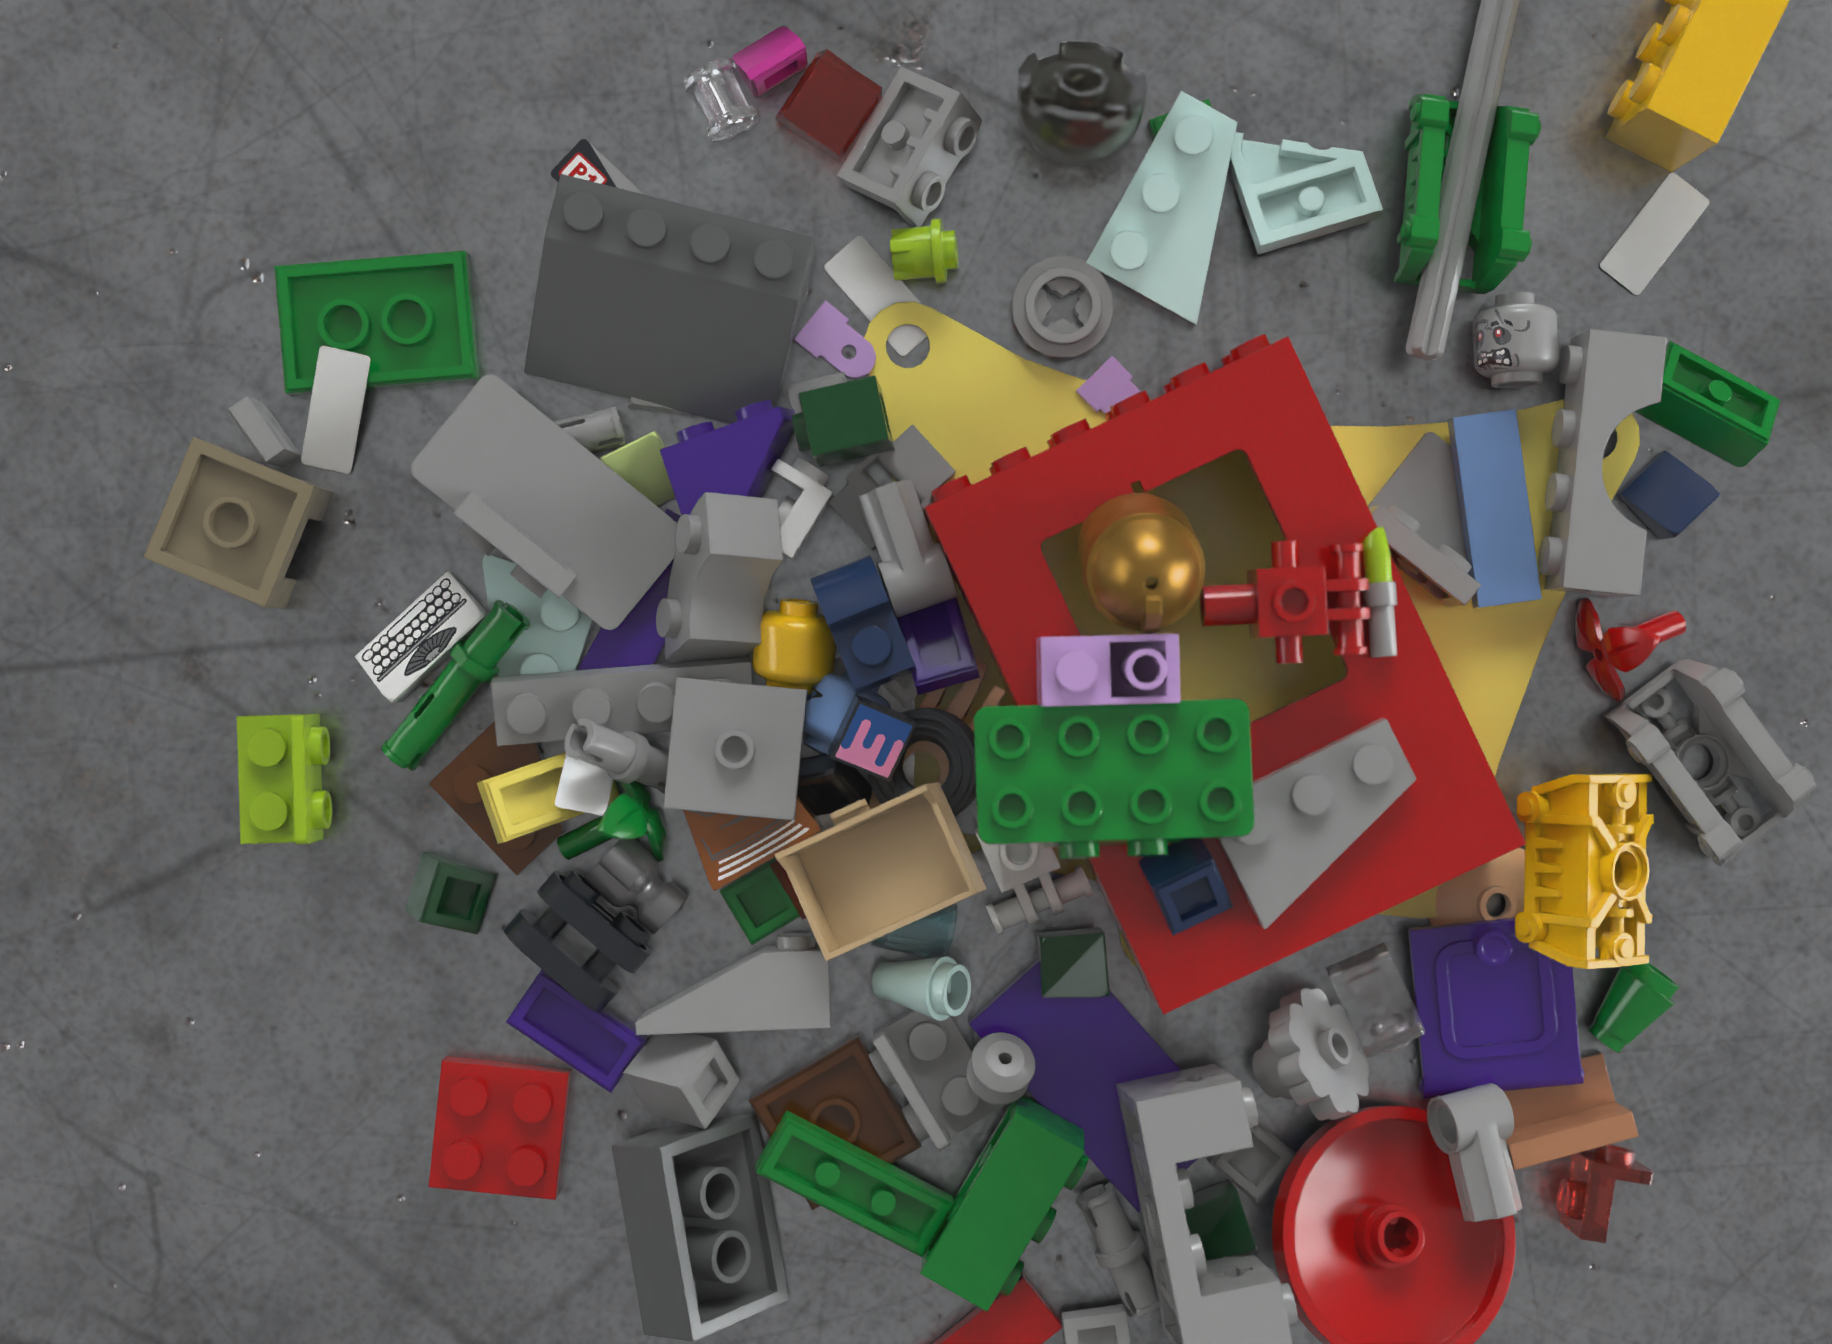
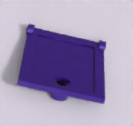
M1515 917L1408 928L1422 1077H1420L1418 1088L1423 1099L1435 1098L1488 1083L1498 1085L1503 1091L1583 1084L1585 1073L1580 1058L1573 967H1568L1529 948V943L1519 941L1515 936Z

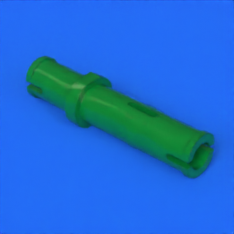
M496 600L493 608L467 641H457L450 650V655L453 657L425 694L421 696L391 737L382 744L381 749L383 753L393 763L404 769L408 767L409 770H416L422 758L445 729L454 721L457 714L483 682L490 683L492 678L496 677L500 672L497 664L523 631L527 630L530 626V621L513 605L507 602L504 603L502 600Z

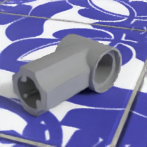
M912 479L895 481L859 496L863 516L881 562L877 563L895 617L898 618L956 598L957 592L949 566L939 542H933Z
M1488 1083L1432 1098L1427 1106L1428 1126L1436 1145L1449 1155L1464 1221L1478 1222L1517 1214V1211L1523 1209L1506 1141L1514 1132V1115L1504 1091L1498 1085Z

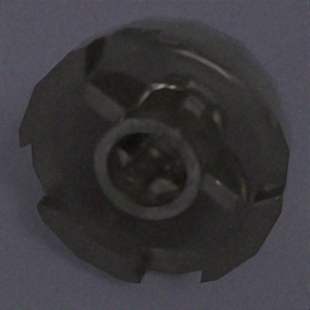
M1061 42L1059 54L1045 56L1039 60L1034 52L1026 58L1018 71V123L1033 148L1054 161L1074 166H1085L1109 160L1122 152L1139 128L1144 113L1147 93L1146 75L1143 70L1135 73L1122 64L1123 52L1095 42Z

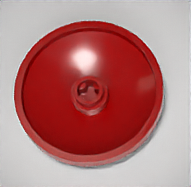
M1371 1106L1358 1109L1356 1113L1329 1121L1318 1129L1295 1154L1284 1174L1275 1200L1272 1220V1245L1280 1283H1288L1290 1285L1298 1318L1323 1344H1474L1495 1319L1508 1292L1516 1256V1232L1513 1215L1478 1222L1464 1221L1449 1155L1436 1145L1431 1135L1427 1120V1110L1407 1106Z

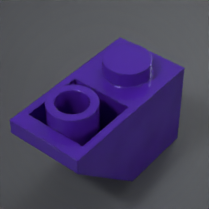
M765 400L736 410L734 414L737 422L718 429H714L713 423L709 421L678 431L676 433L678 443L660 449V453L681 515H690L692 509L705 492L762 498L774 474L771 469L777 459H781L794 431L792 414H795L794 409L779 406L773 408L771 400Z

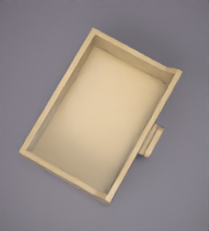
M939 781L924 784L873 809H869L865 799L852 803L830 814L835 825L834 827L774 854L777 861L788 874L825 961L987 889Z

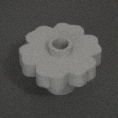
M1302 988L1281 997L1280 1009L1270 1012L1269 1015L1270 1029L1268 1039L1253 1056V1071L1259 1086L1272 1098L1283 1097L1285 1099H1293L1299 1105L1309 1103L1314 1116L1320 1121L1326 1119L1336 1120L1356 1113L1359 1109L1358 1099L1369 1094V1065L1364 1056L1358 1051L1360 1043L1359 1033L1352 1022L1349 1021L1345 1010L1339 1004L1330 1006L1327 997L1318 988L1312 990Z

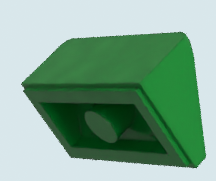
M1670 341L1666 346L1661 402L1636 410V412L1727 462L1743 467L1768 445L1781 400Z

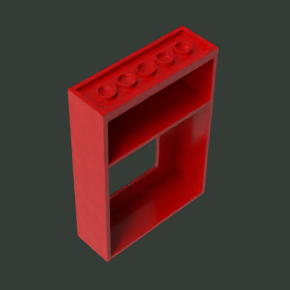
M1266 334L1253 338L1230 350L1229 355L1220 359L1223 367L1211 373L1206 362L1198 364L1169 379L1170 383L1163 386L1165 394L1158 398L1150 400L1146 390L1139 392L1111 406V410L1104 414L1107 419L1105 423L1091 429L1087 419H1082L1050 435L1051 439L1047 441L1049 449L1031 457L1027 447H1023L992 462V467L989 468L992 476L971 485L968 476L964 475L931 491V498L934 503L925 507V518L936 541L939 542L949 569L1014 706L1037 705L1036 638L1081 636L1041 551L1042 542L1085 521L1098 506L1119 495L1134 493L1131 484L1137 481L1143 493L1232 451L1238 450L1243 452L1285 541H1298L1299 567L1326 566V580L1333 579L1332 553H1329L1328 545L1363 544L1365 538L1378 528L1288 336L1272 344L1269 343ZM1364 547L1363 551L1360 552L1361 578H1365ZM1392 557V581H1396L1397 605H1394L1398 656L1370 657L1368 619H1363L1364 646H1367L1368 654L1339 655L1345 667V675L1342 679L1250 722L1253 781L1380 718H1385L1388 720L1416 780L1266 929L1260 926L1217 838L1201 839L1214 858L1233 907L1174 936L1139 866V861L1143 857H1127V845L1100 846L1099 858L1086 859L1149 994L1163 1015L1526 845ZM1360 591V607H1364L1363 591ZM1327 592V609H1335L1336 592ZM1328 621V632L1336 647L1335 621Z

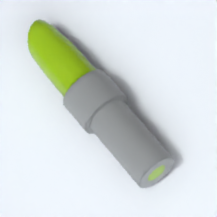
M1381 526L1373 530L1363 542L1365 578H1369V590L1363 591L1364 607H1370V619H1368L1370 657L1398 656L1394 605H1397L1396 581H1392L1388 540L1384 527Z

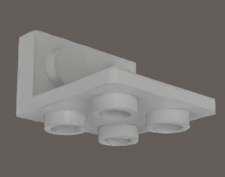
M1427 432L1369 503L1368 508L1377 527H1384L1390 555L1395 565L1447 607L1465 606L1480 588L1481 584L1468 575L1472 566L1466 560L1451 446L1435 433Z

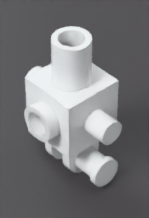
M977 827L974 828L982 849L971 854L981 877L992 872L1001 893L1012 888L1016 893L1015 897L993 906L992 903L986 905L998 935L1005 933L1004 929L1025 920L1028 921L1029 926L1040 922L1037 913L1052 908L1054 915L1065 911L1062 904L1086 895V897L1094 895L1081 865L1075 867L1074 872L1052 881L1049 872L1061 868L1052 847H1044L1043 843L989 845L980 840ZM1039 878L1042 887L1027 893L1024 883Z

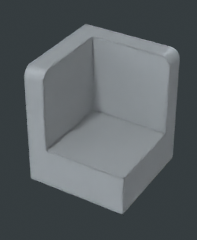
M693 1033L651 1035L623 1072L649 1113L705 1130L740 1082L717 1040Z

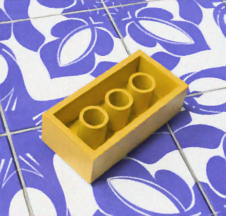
M1664 0V2L1672 6L1663 24L1655 23L1644 37L1636 54V58L1643 61L1634 81L1632 82L1627 79L1614 96L1607 114L1615 119L1605 139L1671 173L1718 144L1790 0Z

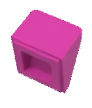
M786 26L778 27L732 57L734 65L754 97H759L807 68L806 65L808 64L806 46L801 38Z

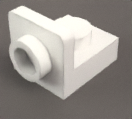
M799 457L795 458L791 466L777 459L771 469L774 475L802 491L797 501L786 496L778 508L782 554L793 561L797 558L828 508V502L834 497L833 492L824 487L829 476Z

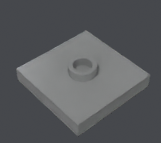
M676 677L663 808L795 820L808 690Z

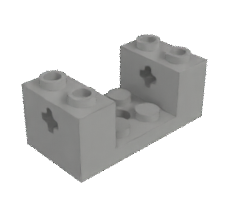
M1215 1063L1117 1083L1116 1087L1164 1333L1170 1344H1292L1289 1325L1298 1322V1315L1290 1285L1288 1283L1280 1284L1273 1268L1268 1269L1253 1252L1206 1261L1198 1233H1190L1184 1210L1194 1207L1189 1176L1185 1168L1178 1169L1176 1164L1253 1147L1250 1127L1258 1126L1259 1118L1251 1088L1249 1086L1242 1088L1239 1079Z

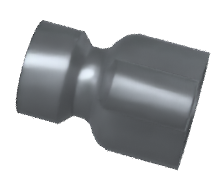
M635 839L619 840L583 878L611 905L615 907L629 905L636 909L637 920L653 935L688 898L673 882H662L658 878V862L656 858Z

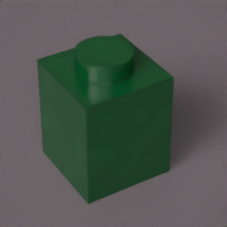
M875 375L799 393L803 412L792 414L797 443L801 452L811 450L812 457L820 467L895 450L882 388Z

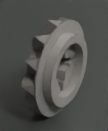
M1071 256L1050 257L1034 264L1019 280L1012 301V319L1024 343L1041 352L1046 357L1075 358L1097 346L1110 327L1114 310L1112 292L1104 276L1096 268L1088 265L1086 261ZM1043 288L1061 299L1069 294L1073 295L1079 289L1082 290L1083 293L1078 296V302L1072 310L1077 317L1076 322L1082 328L1079 329L1074 323L1070 324L1064 318L1057 320L1055 323L1051 322L1046 327L1042 324L1047 319L1046 315L1052 307L1047 299L1048 295L1044 292Z

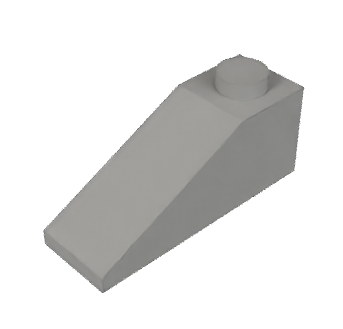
M813 933L777 935V945H765L642 1012L635 1022L636 1035L830 1028L832 1019L830 960L825 961L818 943H815Z

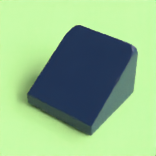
M1665 450L1618 493V496L1662 540L1679 535L1720 496V493L1712 484Z
M1201 838L1183 839L1178 843L1168 845V855L1143 857L1139 861L1143 875L1173 936L1233 907L1214 858Z

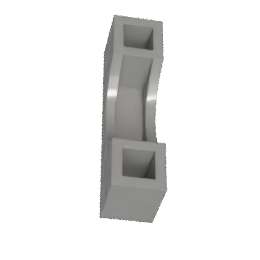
M1589 329L1571 338L1570 345H1566L1561 353L1558 377L1560 383L1566 384L1564 408L1557 411L1552 426V444L1554 447L1559 448L1557 473H1551L1545 492L1546 509L1553 511L1550 536H1545L1541 543L1538 558L1539 572L1546 575L1544 590L1619 598L1640 596L1647 531L1625 518L1611 502L1604 486L1602 460L1609 437L1623 419L1636 410L1661 402L1667 337Z

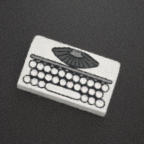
M447 571L365 646L355 658L391 704L400 703L451 656L450 650L457 641H467L488 612L450 571Z

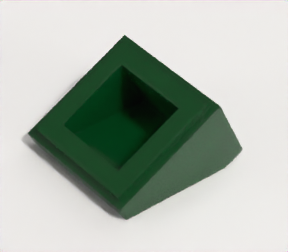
M423 852L406 904V912L421 923L478 935L497 874L438 854Z

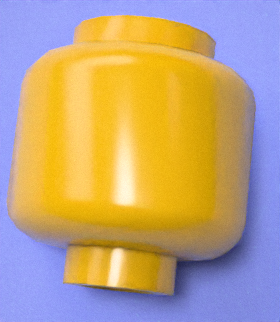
M781 598L778 610L763 612L760 625L761 644L753 650L752 668L756 675L766 679L765 686L808 690L807 694H810L813 685L818 684L825 675L834 673L836 643L824 615L817 613L818 602L797 598Z

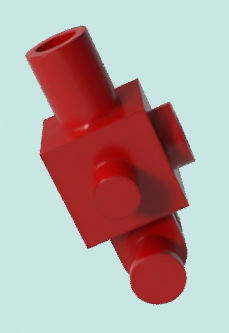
M1298 541L1271 542L1272 568L1247 571V584L1202 587L1200 593L1202 626L1249 625L1250 638L1275 637L1276 664L1303 663L1302 636L1329 635L1328 621H1335L1336 648H1333V655L1368 654L1367 646H1364L1363 619H1370V607H1360V591L1369 590V578H1361L1360 552L1363 551V544L1328 545L1329 553H1332L1333 579L1326 580V566L1299 567ZM1327 592H1336L1335 609H1327Z

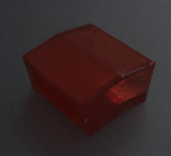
M825 49L817 52L775 119L807 143L840 163L882 99V87L853 69L830 50Z

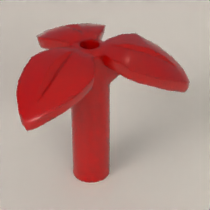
M1582 598L1577 606L1575 618L1577 646L1584 651L1592 652L1594 656L1588 662L1586 668L1600 690L1618 702L1625 698V688L1615 668L1622 672H1629L1637 668L1648 659L1659 643L1681 635L1686 631L1684 617L1678 611L1673 610L1636 626L1608 628L1606 633H1604L1601 629L1598 613L1590 599Z

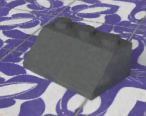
M744 1113L713 1119L706 1130L687 1124L664 1127L611 1145L644 1335L694 1342L789 1300L769 1181L755 1171V1164L763 1152L756 1113Z

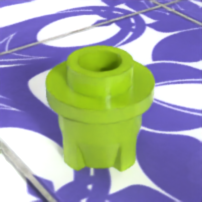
M941 218L931 219V226L891 229L890 252L895 281L935 277L937 284L947 283V270L958 269L955 230L944 231Z

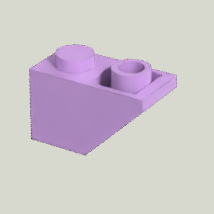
M1179 634L1036 638L1037 705L1077 706L1181 703Z

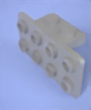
M485 375L477 382L411 464V473L414 478L455 510L454 514L465 522L457 532L487 556H490L496 548L517 564L510 574L527 589L540 598L548 589L559 598L562 595L604 629L612 630L621 624L675 557L677 549L675 539L677 522L496 375Z

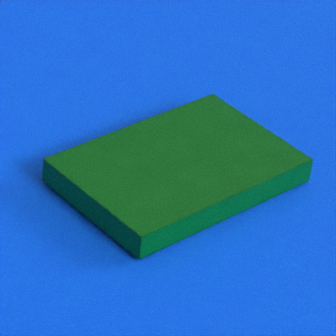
M466 251L274 266L285 394L290 396L312 394L318 353L321 346L369 356L371 361L366 390L480 380L470 255Z

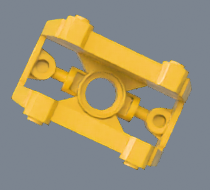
M1571 774L1533 786L1531 791L1522 792L1518 795L1517 817L1525 823L1526 843L1524 911L1519 912L1515 916V936L1519 941L1529 943V948L1568 967L1597 969L1649 963V955H1645V923H1652V914L1649 912L1645 902V895L1650 871L1649 860L1646 855V838L1651 825L1654 824V814H1647V782H1652V774ZM1595 948H1597L1599 952V956L1595 957Z

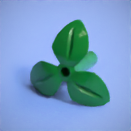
M637 781L621 783L626 794L622 793L613 800L603 816L558 837L557 845L561 854L570 860L613 838L630 840L647 834L657 862L664 861L666 851L665 824L662 812L657 809H650L648 805L651 800V793L647 786Z

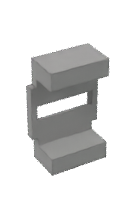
M913 424L893 442L895 450L869 455L845 477L848 484L828 502L829 506L871 551L876 546L870 536L863 516L859 496L880 486L865 471L867 466L877 459L896 481L911 478L922 510L933 502L931 491L945 484L956 472Z

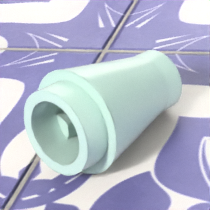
M949 956L901 962L882 961L874 970L872 989L875 996L879 999L893 1001L935 1020L943 1021L949 1016H958L965 1010L971 994V978L967 968L957 964Z

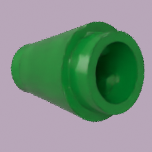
M1650 963L1620 967L1588 1031L1607 1047L1620 1053L1626 1044L1631 1043L1646 1028L1675 1005L1671 998L1679 989V985Z

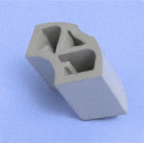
M705 492L692 509L690 515L683 514L678 520L675 536L677 549L672 565L667 598H663L660 601L657 609L656 627L659 636L665 637V657L667 660L700 661L745 657L752 652L755 647L761 644L760 625L768 586L773 573L783 561L778 499Z

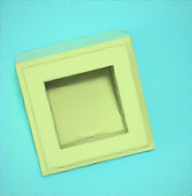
M656 431L599 458L657 507L676 498L660 453V449L666 447Z

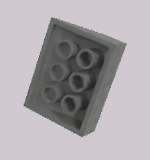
M560 174L544 238L524 373L626 399L634 397L726 424L737 422L734 414L736 410L760 401L771 400L773 408L778 407L816 254L814 237Z

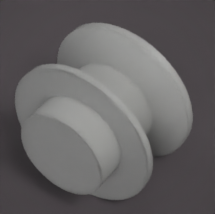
M1009 1033L989 1034L976 1044L967 1064L966 1078L972 1092L986 1103L999 1106L1012 1104L1024 1095L1034 1075V1055L1029 1046L1017 1036Z

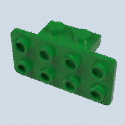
M1240 699L1181 700V703L986 706L980 708L974 716L977 831L980 840L986 844L1043 843L1044 847H1059V859L1099 858L1100 846L1127 845V857H1153L1168 855V843H1178L1183 839L1243 837L1248 835L1255 826L1249 708Z

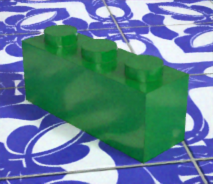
M1024 1095L1016 1102L1010 1104L954 1197L955 1204L922 1258L920 1274L987 1312L998 1293L1008 1296L1022 1274L1025 1262L1020 1260V1257L1031 1240L1039 1244L1048 1233L1054 1221L1057 1210L1052 1207V1204L1061 1189L1065 1187L1071 1191L1085 1171L1089 1156L1084 1154V1130Z

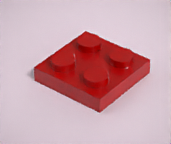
M446 1056L441 1062L428 1187L556 1200L560 1191L572 1069Z

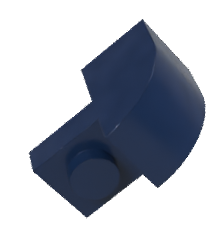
M870 555L810 579L856 694L917 670Z

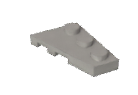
M1380 718L1253 781L1255 816L1253 830L1243 837L1217 838L1263 929H1266L1416 780L1387 719Z

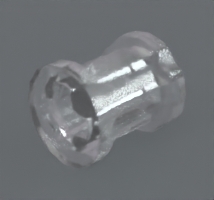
M722 57L705 63L689 73L682 81L686 93L695 95L709 124L706 134L712 143L735 137L754 126L761 119L758 108L756 106H749L735 78L734 73L738 67L733 58Z

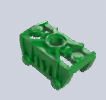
M1416 94L1409 101L1408 109L1411 110V130L1409 137L1405 140L1404 150L1409 151L1403 223L1401 231L1397 235V245H1401L1399 270L1394 276V282L1419 287L1421 271L1433 255L1434 248L1439 240L1440 219L1438 215L1441 182L1459 104L1456 101L1446 100L1444 96ZM1497 106L1468 244L1474 251L1472 280L1460 278L1457 292L1486 294L1495 290L1517 266L1518 262H1524L1531 251L1532 239L1529 230L1523 229L1529 147L1534 144L1540 135L1541 122L1539 121L1538 113L1529 112L1530 109Z

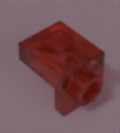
M1609 1144L1596 1148L1595 1153L1583 1151L1572 1154L1568 1179H1563L1559 1185L1557 1211L1559 1216L1562 1217L1561 1224L1579 1239L1606 1243L1616 1180L1652 1185L1654 1171L1635 1160V1151Z

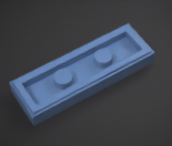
M1516 409L1448 419L1466 560L1472 566L1468 575L1481 584L1480 588L1472 596L1473 608L1542 599Z

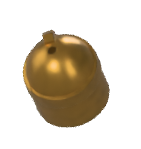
M1128 493L1112 498L1098 506L1082 525L1077 539V555L1082 564L1084 585L1092 605L1109 620L1124 628L1140 631L1142 634H1153L1159 632L1161 628L1167 627L1181 619L1193 607L1204 583V553L1192 525L1177 506L1156 495ZM1149 577L1156 578L1155 583L1152 585H1146L1145 581Z

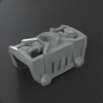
M1683 659L1677 661L1653 678L1605 717L1610 723L1618 727L1627 739V750L1636 762H1641L1648 767L1688 822L1685 825L1690 832L1698 835L1697 839L1702 852L1712 859L1715 864L1722 866L1777 824L1780 819L1786 818L1812 796L1810 792L1817 787L1812 773L1806 767L1800 766L1797 763L1792 765L1742 698L1741 694L1745 692V689L1742 686L1743 681L1738 674L1725 667L1718 670L1717 667L1691 659ZM1674 678L1693 702L1692 725H1690L1685 717L1676 720L1670 713L1672 698L1667 691L1666 684ZM1636 709L1643 716L1657 718L1664 729L1659 731L1647 719L1630 710ZM1696 744L1705 745L1713 756V766L1710 773L1700 780H1694L1683 766L1685 752ZM1729 775L1750 779L1772 810L1762 816L1751 807L1740 806L1733 797L1738 788ZM1722 805L1727 812L1724 819L1714 806Z

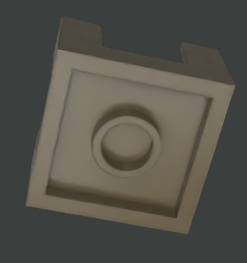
M193 437L143 558L260 606L286 609L296 585L295 579L285 577L308 519L317 521L323 519L333 492L274 470L214 443Z

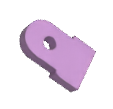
M825 300L794 338V342L814 359L817 360L821 357L839 373L845 372L847 378L859 379L866 376L872 370L876 360L873 346L847 324L849 319ZM850 346L854 348L856 352L855 357L846 359L842 355L844 347Z
M1113 356L1076 390L1096 412L1101 410L1104 414L1111 410L1110 407L1141 391L1130 381L1133 376Z

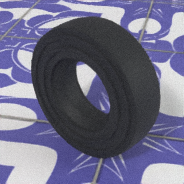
M917 708L902 712L914 718L917 726L890 782L868 774L869 782L876 798L883 804L916 789L905 777L903 771L904 755L914 743L930 741L940 746L947 755L949 773L941 788L954 817L957 816L976 797L974 732L963 720L945 710Z

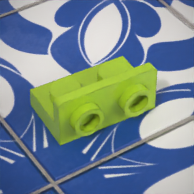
M320 714L236 716L240 844L295 842L298 845L324 840L323 829H329L332 821V801L329 791H322L321 765H327L329 762L330 737L328 729L320 727Z

